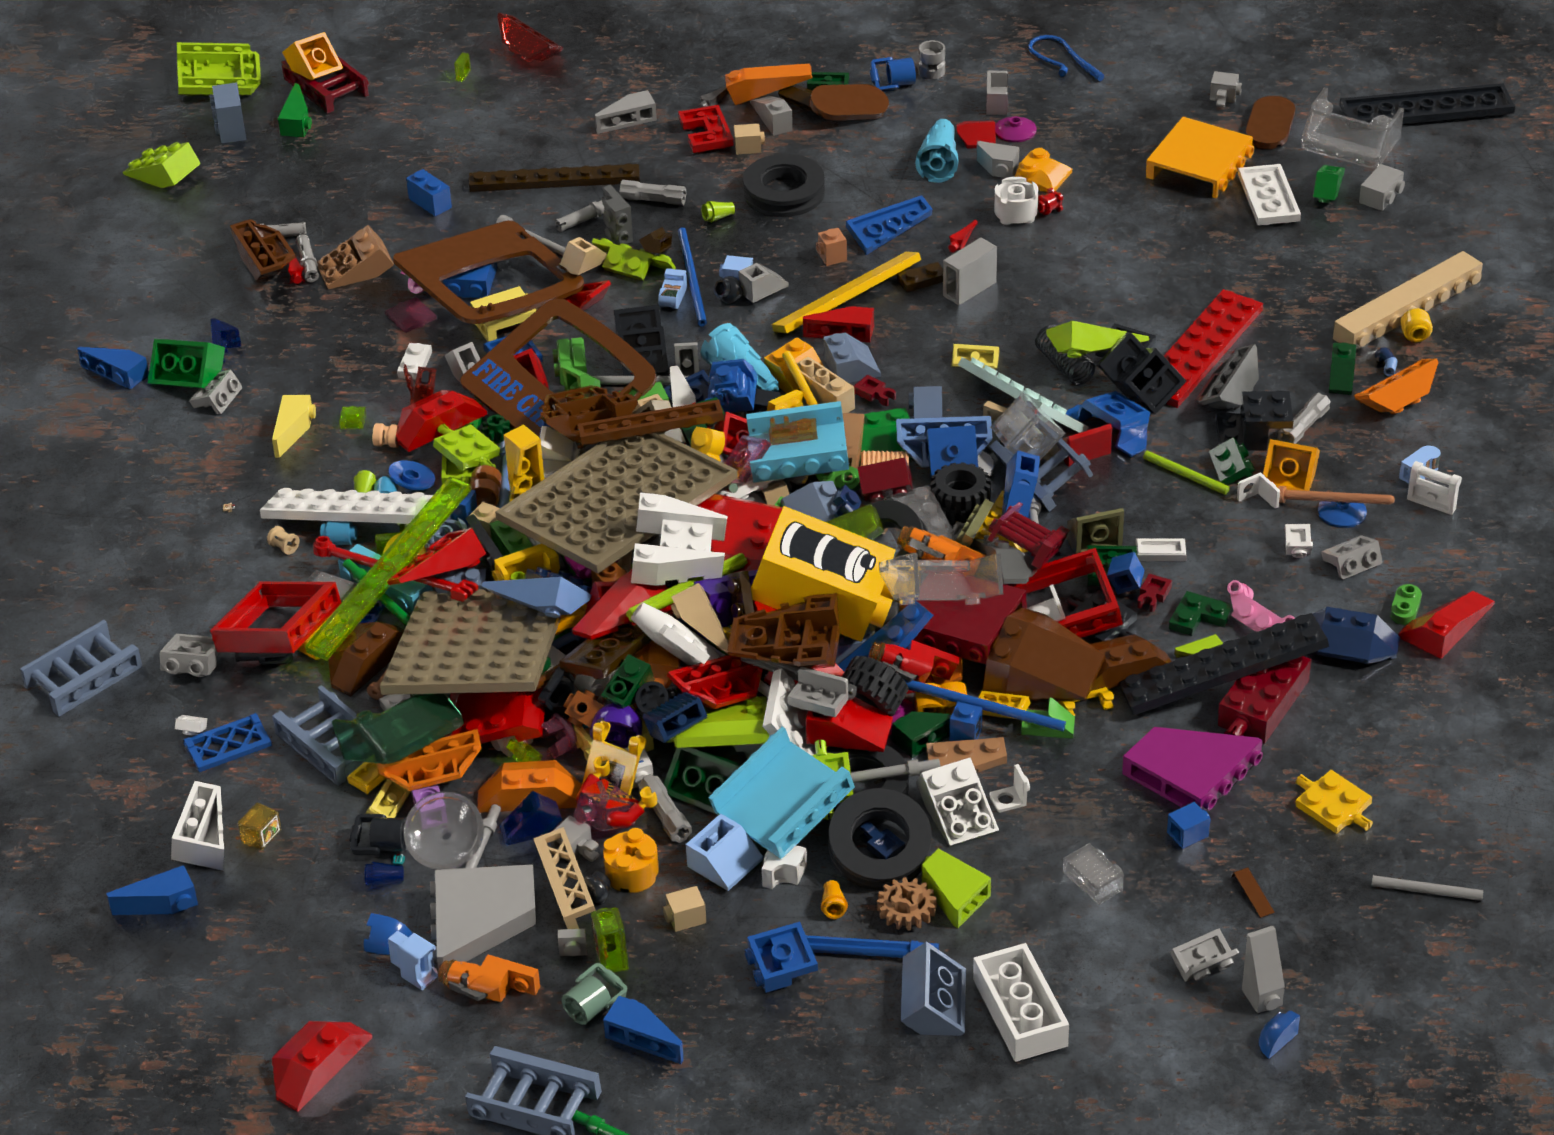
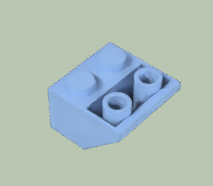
M719 814L686 844L687 867L727 891L763 860L762 854L743 827L723 814Z

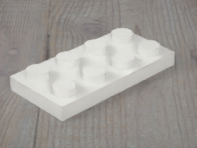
M1281 164L1238 168V176L1257 225L1300 221L1301 213Z

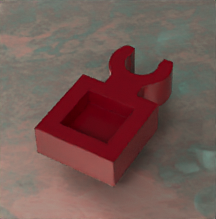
M866 375L854 385V394L870 402L877 399L881 405L888 406L889 398L896 399V391L894 389L886 388V383L870 375Z
M1149 573L1140 588L1137 608L1141 609L1143 604H1150V612H1154L1157 601L1163 603L1170 592L1172 580Z

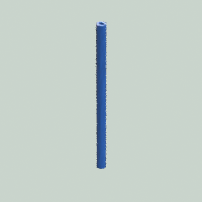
M682 227L677 232L698 325L705 326L707 320L686 229Z
M904 679L908 685V690L956 703L962 702L980 706L985 711L1059 731H1064L1066 721L914 680L909 682Z

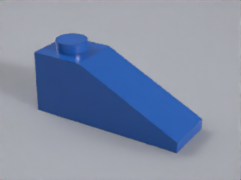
M184 865L106 893L112 915L174 914L198 905L195 887Z
M618 996L603 1019L605 1038L682 1064L684 1060L682 1041L644 1004L634 999Z

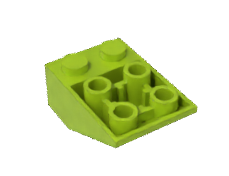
M175 142L168 147L162 145L155 150L149 148L141 153L142 157L131 161L128 164L129 167L123 171V174L159 188L176 185L201 163L189 142L181 144Z

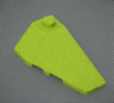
M1070 321L1046 330V334L1056 350L1067 354V357L1080 358L1081 355L1110 350L1126 333V331L1077 321ZM1132 333L1141 343L1149 341V336Z

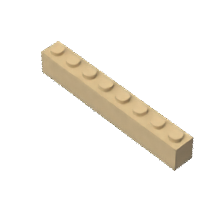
M1464 251L1454 255L1337 319L1334 323L1333 339L1338 343L1357 344L1356 350L1389 331L1398 328L1401 325L1403 314L1408 310L1419 308L1428 311L1480 282L1483 263Z

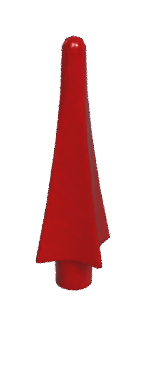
M973 220L966 227L949 236L951 244L948 246V250L950 252L959 251L965 247L978 221Z
M296 257L289 263L288 272L290 273V283L299 284L305 281L302 275L303 267Z

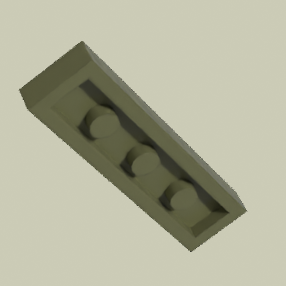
M985 499L982 506L978 504L975 506L956 542L967 547L970 546L992 508L993 502Z

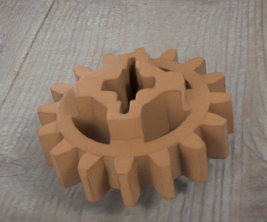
M905 877L902 883H898L894 879L892 880V886L885 884L884 892L879 891L877 911H880L881 919L886 918L888 926L896 923V929L898 930L902 925L906 926L907 930H911V925L921 928L922 921L929 924L930 916H935L937 899L934 897L933 889L927 890L926 882L918 885L916 878L912 882H908Z

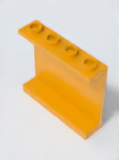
M1182 117L1147 159L1146 178L1154 180L1162 169H1167L1213 183L1212 197L1217 198L1222 191L1226 190L1228 183L1234 180L1238 168L1244 167L1246 160L1252 157L1254 153V146H1252L1253 137Z

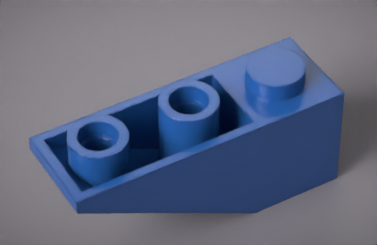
M92 347L77 348L79 362L84 369H88L128 389H132L149 376L146 357L131 350Z
M1017 450L1007 463L1002 515L1006 513L1010 505L1013 507L1018 502H1021L1023 506L1019 513L1028 518L1038 479L1040 456Z

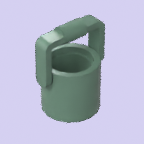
M595 963L576 979V985L565 993L561 1000L567 1014L577 1023L584 1025L603 1009L609 1011L618 996L626 997L627 986L610 969L605 968L600 963ZM598 972L619 993L611 999L606 987L600 980L592 976L593 974Z

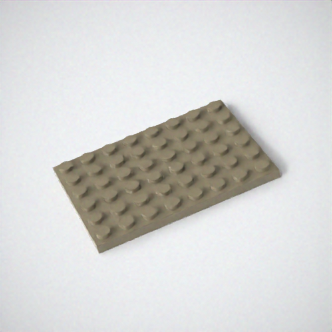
M654 432L643 436L602 441L495 511L498 521L599 573L635 548V543L642 544L655 535V533L636 532L640 493L666 495L697 506L737 479L738 474L736 469L661 432Z
M478 589L477 592L473 593L464 602L451 599L450 592L437 594L436 591H426L418 598L380 684L381 695L536 691L562 615L559 618L548 617L543 612L483 589Z

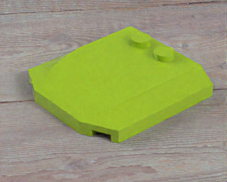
M177 42L178 95L209 96L213 94L212 86L237 83L239 95H252L261 84L259 54L256 51L252 52L249 44Z
M756 696L716 709L704 707L707 714L705 720L667 742H674L676 748L764 744L769 738L768 732L763 727L767 697Z

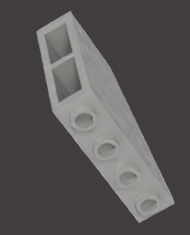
M533 865L435 870V881H430L431 898L436 897V902L430 903L431 919H436V924H431L432 941H437L436 950L432 954L433 963L438 964V974L448 972L455 961L467 962L536 925Z

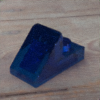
M216 318L210 319L212 344L225 347L224 354L228 353V348L241 346L238 328Z

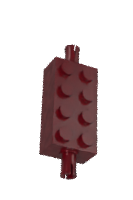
M1302 656L1237 679L1219 704L1218 726L1227 729L1224 734L1256 737L1265 744L1309 682L1311 659Z

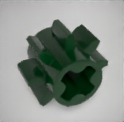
M491 415L487 418V422H482L483 434L487 438L489 437L495 444L503 442L504 434L511 430L510 421H504V417L501 415Z

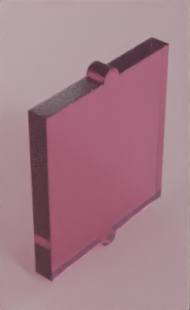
M417 297L403 303L400 302L398 305L385 310V315L405 333L418 327H423V325L437 319V316Z

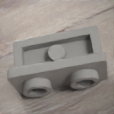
M800 667L798 670V683L787 696V705L836 717L848 701V680L832 674Z
M1219 928L1177 946L1169 953L1186 982L1192 978L1195 981L1202 980L1211 974V970L1217 967L1219 971L1227 969L1234 964L1233 959L1239 954L1237 948L1230 949Z

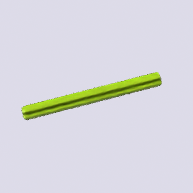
M739 553L725 560L722 576L745 567L748 561L744 554ZM702 576L689 578L688 582H681L643 601V603L660 610L674 603L672 596L692 587L694 582L704 579ZM641 603L629 608L626 612L630 622H633L631 616Z

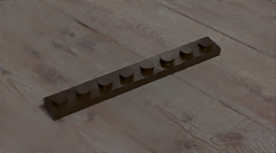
M630 163L570 168L478 171L469 173L470 192L615 185L621 184L622 180L640 182L639 164Z

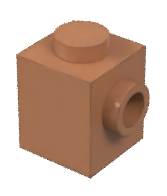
M835 228L819 232L816 250L825 265L829 266L847 261V239L840 229Z

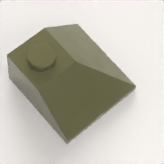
M1123 508L1068 520L1067 529L1070 531L1066 539L1073 553L1077 554L1087 551V545L1122 546Z

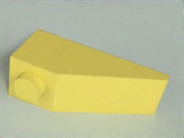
M310 395L282 396L272 438L275 458H280L310 428L311 420L316 416L315 404L311 403Z

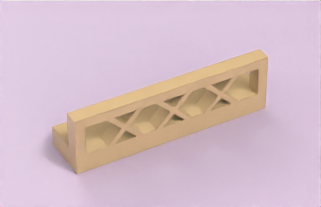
M562 827L534 838V842L567 929H579L575 918L596 911L565 829ZM559 838L563 839L558 850L547 845V843ZM560 858L571 860L566 869L556 867ZM568 877L578 880L573 889L563 886ZM576 897L587 901V904L575 909L571 908V904Z

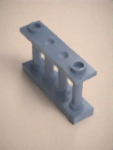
M1032 410L1029 413L1036 422L1009 446L1006 444L1003 447L996 440L989 447L1006 468L1014 453L1041 430L1048 437L1033 448L1029 454L1040 456L1054 443L1061 448L1059 452L1039 467L1034 495L1040 499L1041 504L1050 512L1057 506L1051 497L1054 496L1053 493L1080 470L1089 478L1093 476V473L1088 467L1091 463L1082 453L1078 455L1050 427L1052 424L1044 414L1039 416ZM1069 456L1074 461L1070 467L1048 485L1044 484L1041 486L1039 484L1041 482L1040 479L1066 457Z
M102 620L20 668L25 688L29 689L39 683L49 692L52 710L59 717L140 669L142 663L139 649L133 644L123 650L118 648L110 641L107 622ZM102 646L112 656L100 662L90 652ZM80 658L91 667V669L81 675L69 666V664ZM60 671L71 681L58 687L48 677Z
M321 685L318 687L320 702L294 718L288 717L282 711H279L272 715L276 735L339 786L346 782V765L371 749L377 752L382 747L386 748L387 739L382 731L373 728L340 701L334 692H329ZM325 710L332 715V717L309 731L303 730L300 725ZM340 723L348 728L325 744L315 740ZM355 736L364 741L341 757L331 753Z
M494 1046L490 1053L494 1073L481 1096L467 1092L465 1099L469 1115L479 1120L484 1119L540 1135H575L571 1119L582 1099L587 1097L597 1100L602 1091L599 1073ZM505 1077L519 1079L520 1081L507 1103L493 1099ZM531 1084L545 1086L546 1088L533 1110L519 1106ZM557 1091L571 1093L572 1095L560 1117L545 1113Z

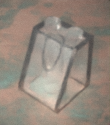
M1023 392L990 427L1005 447L1013 454L1018 450L1040 456V460L1065 434Z

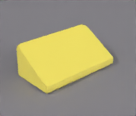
M953 344L952 366L960 367L958 363L962 357L969 361L973 357L984 363L983 368L987 365L997 369L999 347Z
M387 779L365 814H384L387 818H395L411 791Z

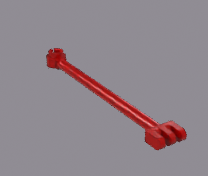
M319 536L313 543V553L318 557L334 556L344 560L351 559L354 563L393 575L403 568L338 548L327 536ZM434 576L413 580L449 591L451 599L464 602L479 589L475 582L465 579L458 584Z

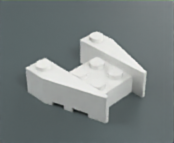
M640 493L636 532L661 534L660 546L635 543L631 583L665 585V581L676 579L678 583L688 582V578L701 576L704 580L722 578L725 553L711 552V540H725L728 516L666 495Z

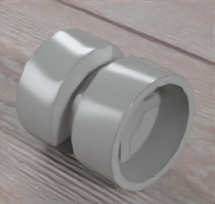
M934 40L921 43L919 45L920 76L926 79L942 77L945 74V45Z

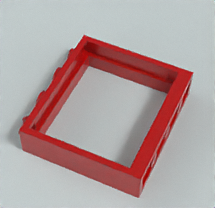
M1096 548L1046 563L1029 578L1026 584H1005L1024 589L1027 594L1095 572L1107 604L1066 616L1065 619L1057 622L1080 638L1123 625L1119 605Z
M260 581L210 630L216 651L294 653L342 604L336 582ZM268 607H302L281 629L248 628Z

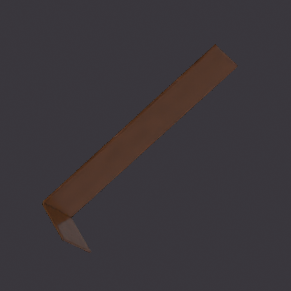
M1248 867L1233 872L1232 877L1236 876L1260 918L1275 913Z

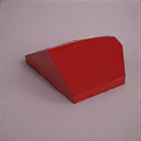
M994 120L964 121L956 124L957 134L963 140L967 149L977 148L978 141L996 143Z
M606 280L584 284L580 292L566 297L564 300L584 311L604 298L611 282Z

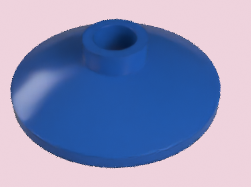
M408 460L396 461L388 469V475L391 480L409 490H425L432 487L435 482L434 473L428 467L418 462Z
M1320 501L1318 505L1319 517L1325 523L1338 528L1357 526L1365 520L1367 514L1364 503Z

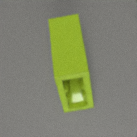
M939 848L931 856H927L921 865L922 883H927V890H934L937 904L956 928H959L991 896V877Z

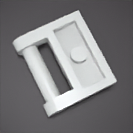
M1415 461L1411 468L1407 500L1452 515L1456 510L1462 477L1455 474L1451 476L1423 466V463ZM1420 475L1447 484L1449 488L1420 478Z

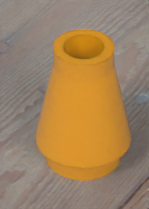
M830 880L823 886L821 910L828 918L838 919L845 914L848 903L840 889L839 883Z

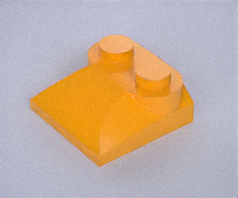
M1035 148L1019 163L1015 177L1026 178V182L1031 184L1033 181L1037 184L1038 190L1047 193V189L1051 187L1056 191L1072 173V168L1050 159V154L1045 149Z

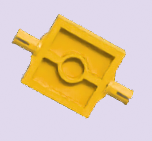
M1329 770L1315 782H1312L1303 774L1297 777L1295 783L1306 790L1296 799V807L1336 834L1345 826L1356 823L1365 831L1371 828L1373 822L1364 817L1362 812L1372 804V796L1333 770Z

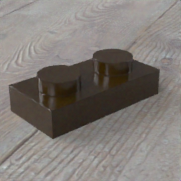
M938 262L930 263L897 273V280L906 292L942 283L943 268Z
M748 570L728 574L727 587L732 598V617L736 618L753 613L754 607Z

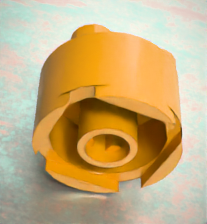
M632 828L604 842L605 875L609 878L612 888L619 891L620 888L629 889V893H636L648 889L655 883L659 872L657 845L650 836L644 834L639 828Z

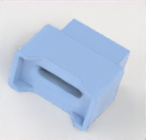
M396 931L388 938L391 963L400 968L403 979L420 990H424L439 976L433 963L432 952L436 950L435 945L415 933L407 937L401 932Z

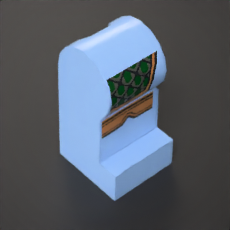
M666 269L665 279L659 292L658 304L662 308L678 309L687 289L686 271Z
M1424 446L1401 461L1399 479L1409 484L1411 468L1415 461L1421 462L1423 466L1437 471L1440 450L1434 446Z

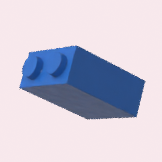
M497 262L442 280L443 284L458 297L483 298L489 296L497 270Z

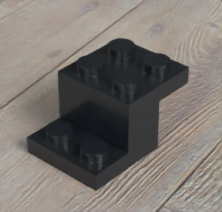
M659 305L613 310L616 334L654 367L655 373L669 372L664 328L661 326ZM622 365V374H623V376H633V375Z
M1126 332L1096 364L1126 397L1138 398L1152 414H1156L1186 382L1157 348H1145L1131 332Z
M1242 391L1240 413L1216 414L1219 445L1234 437L1239 445L1243 443L1248 451H1267L1269 429H1293L1294 423L1289 391Z

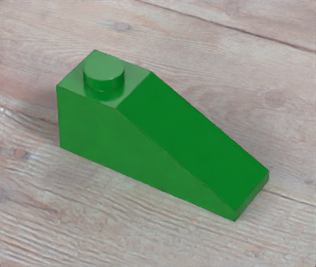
M294 84L278 117L280 136L305 137L308 129H311L312 119L308 115V109L299 84Z
M1323 165L1316 174L1313 197L1318 198V201L1323 203H1331V200H1335L1338 196L1345 168Z

